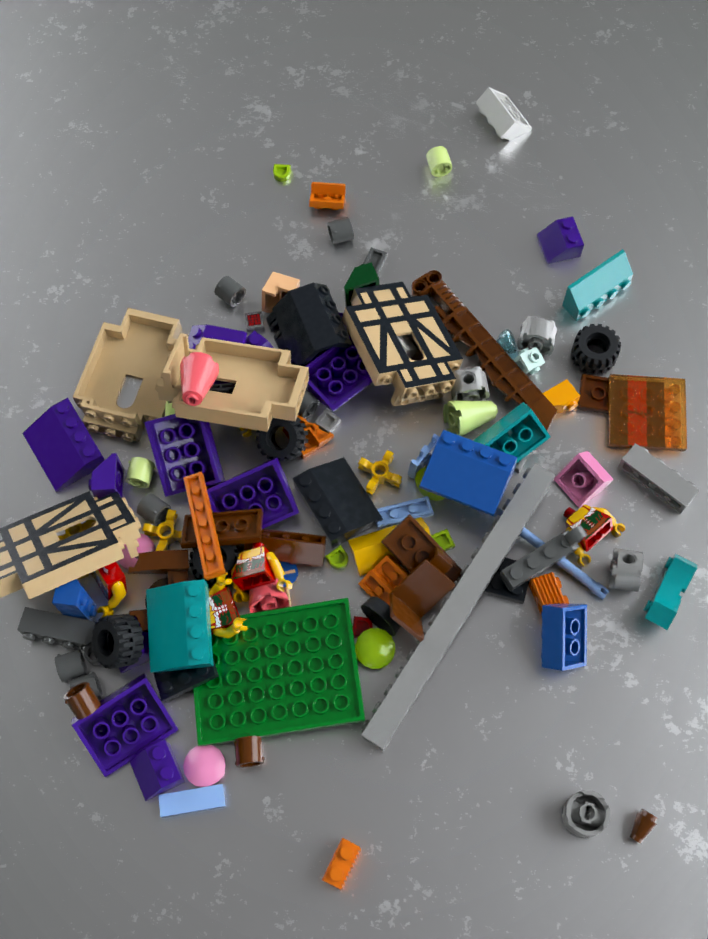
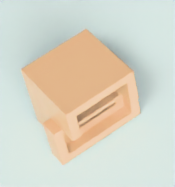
M272 272L262 289V311L271 314L273 312L272 308L290 290L299 288L300 280Z

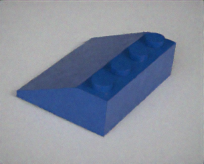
M443 430L419 488L494 517L513 475L518 457Z

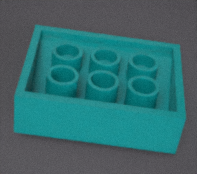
M201 579L147 589L150 673L214 666L208 583Z

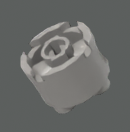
M528 316L521 325V333L517 341L518 349L520 350L521 348L523 350L528 347L530 350L537 347L543 358L547 354L548 356L551 355L554 351L555 337L557 335L555 322L550 319L546 320Z
M476 366L464 371H453L456 381L451 390L452 401H482L484 398L486 400L489 399L490 393L487 377L481 367Z
M614 548L610 564V572L612 573L609 579V588L639 591L643 569V552Z
M591 790L579 791L572 795L564 804L562 809L564 826L572 834L581 838L596 836L608 826L610 808L600 794Z

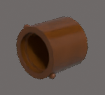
M82 682L74 686L63 697L65 704L69 706L78 720L88 717L101 705L88 682Z
M246 736L234 740L235 765L237 767H252L264 763L265 757H263L261 736Z

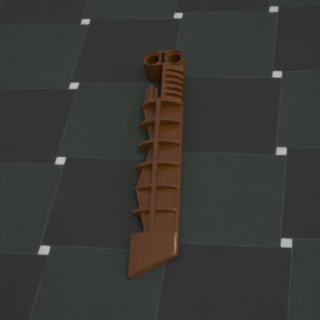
M432 270L412 282L411 296L428 295L429 298L432 297L439 305H436L435 309L447 331L454 335V343L462 341L470 347L465 355L467 357L477 355L481 363L480 367L482 371L485 370L491 385L507 396L504 400L506 402L513 400L518 405L524 402L532 409L548 431L557 413V409L468 308L463 306L462 302H459V298L455 297L454 293H451V289L447 288V285L442 280V274L439 271Z

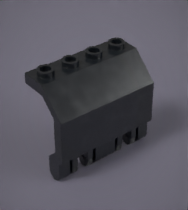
M310 283L290 290L272 308L273 312L266 318L271 332H277L274 335V340L278 349L290 351L292 365L305 367L321 351L332 347L348 349L352 345L349 333L346 331L343 320L338 313L330 290L324 284Z

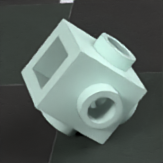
M527 347L518 353L519 355L513 359L525 374L530 373L531 375L541 370L540 366L545 363L537 347L530 350Z

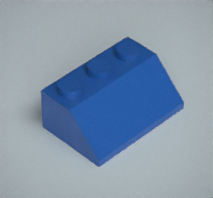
M78 579L55 588L52 604L63 615L92 621V617L96 615L97 606Z
M587 604L542 605V668L564 671L587 666Z

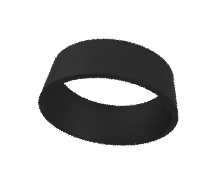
M372 596L361 605L363 613L375 626L387 631L391 636L396 635L401 626L390 617V606L386 602Z

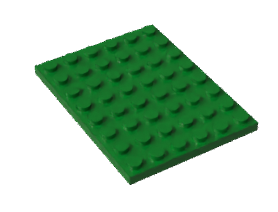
M348 598L240 615V618L246 619L242 624L248 627L247 631H240L231 638L217 637L211 634L213 659L219 677L193 689L199 747L234 742L237 738L246 736H261L262 738L366 721Z

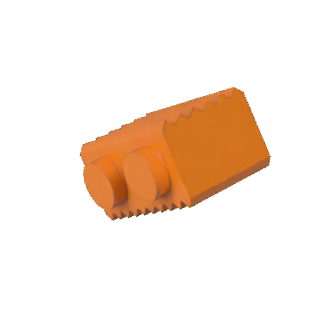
M553 572L530 579L528 585L540 614H542V605L569 604L567 596L562 595L560 590L562 588L559 577L554 576Z
M342 838L322 880L339 890H343L342 886H345L349 873L353 869L352 865H355V861H357V857L361 852L360 847Z

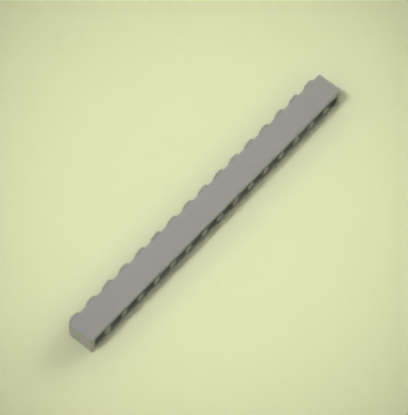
M534 463L532 468L528 467L523 474L524 481L522 484L518 483L512 492L515 495L511 500L507 499L502 508L504 510L501 516L497 515L494 519L492 531L485 533L482 538L483 545L480 549L476 548L471 556L473 559L471 564H466L460 573L462 578L459 582H454L456 586L450 590L452 592L450 597L443 599L439 606L441 611L438 615L434 614L428 623L430 628L427 633L423 631L424 640L422 642L417 640L420 644L416 650L411 649L406 657L408 662L405 667L401 666L395 675L397 680L393 685L389 684L384 692L386 697L382 703L378 701L372 711L374 716L370 721L367 719L361 728V731H363L362 737L382 751L385 750L555 478V474L536 463Z

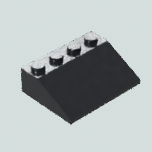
M344 457L310 468L292 478L297 491L326 536L332 549L372 527L378 521L383 520Z

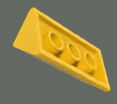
M422 517L416 518L415 520L430 535L429 527ZM397 525L348 540L360 577L367 575L387 554L398 564H401L381 543Z

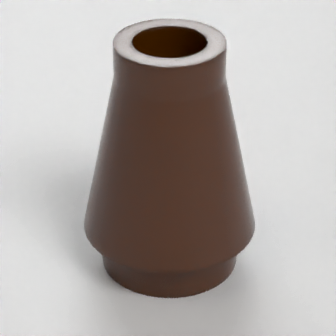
M641 809L640 813L637 812L629 837L642 844L643 840L657 825L656 821L658 818Z

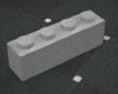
M636 443L622 458L618 466L679 513L683 512L699 492V489L692 482L686 481L676 470L667 467L661 459L655 458L648 453L646 448Z

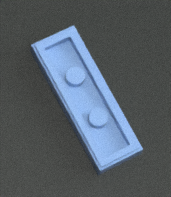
M426 496L378 508L377 510L383 520L378 521L376 526L378 530L397 525L409 514L414 519L433 516L434 513L429 497Z
M223 784L158 795L161 818L226 807Z

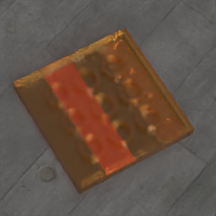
M610 374L609 446L632 448L636 443L646 449L686 451L685 379Z

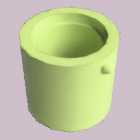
M434 147L427 152L426 159L433 176L442 177L452 170V163L445 147Z
M131 458L128 461L129 467L125 478L126 483L138 488H148L153 472L156 469L155 464L146 458Z

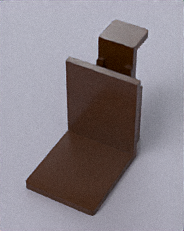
M438 547L434 549V557L429 561L425 559L389 594L390 617L420 642L424 640L422 617L456 586L453 581L444 575L453 567L451 558Z

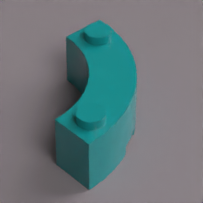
M676 553L673 558L669 557L664 565V568L667 570L652 600H648L643 609L646 612L645 619L668 630L677 614L682 598L679 595L680 592L685 593L697 570V564Z

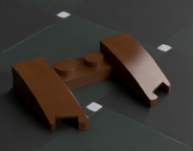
M188 550L138 553L139 556L135 557L138 559L134 567H129L128 574H167V585L188 581ZM147 609L129 611L130 616H136L141 625L142 632H148Z

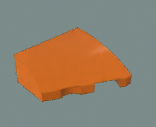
M297 416V418L301 419L300 423H304L306 426L304 431H308V435H305V438L308 439V443L304 444L306 449L301 451V457L304 459L334 438V435L331 432L327 433L319 429L318 425L309 423L302 416ZM283 427V432L285 433V435H286L287 438L289 439V433H288V431Z

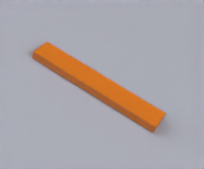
M201 471L183 477L202 570L207 581L224 575L226 572L205 478Z

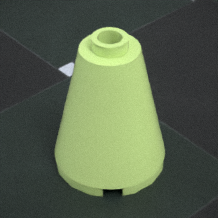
M448 401L443 407L444 423L448 422L450 427L447 431L459 436H464L496 418L498 413L497 406L492 401Z

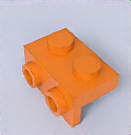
M312 182L309 207H314L315 209L331 208L332 210L344 209L346 185Z

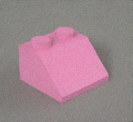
M589 451L578 453L554 478V481L578 508L598 495L614 480Z

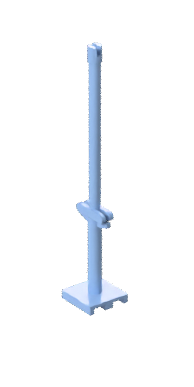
M434 434L428 446L424 445L420 450L417 459L411 461L407 475L412 479L415 478L416 473L421 468L428 465L439 439L438 435ZM498 507L494 517L497 515L501 516L504 511ZM525 527L519 535L536 549L545 544V542ZM566 558L556 563L589 588L601 600L609 593L610 590L599 582L597 583Z

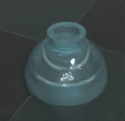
M505 329L499 334L496 341L507 354L516 353L517 345L511 330Z

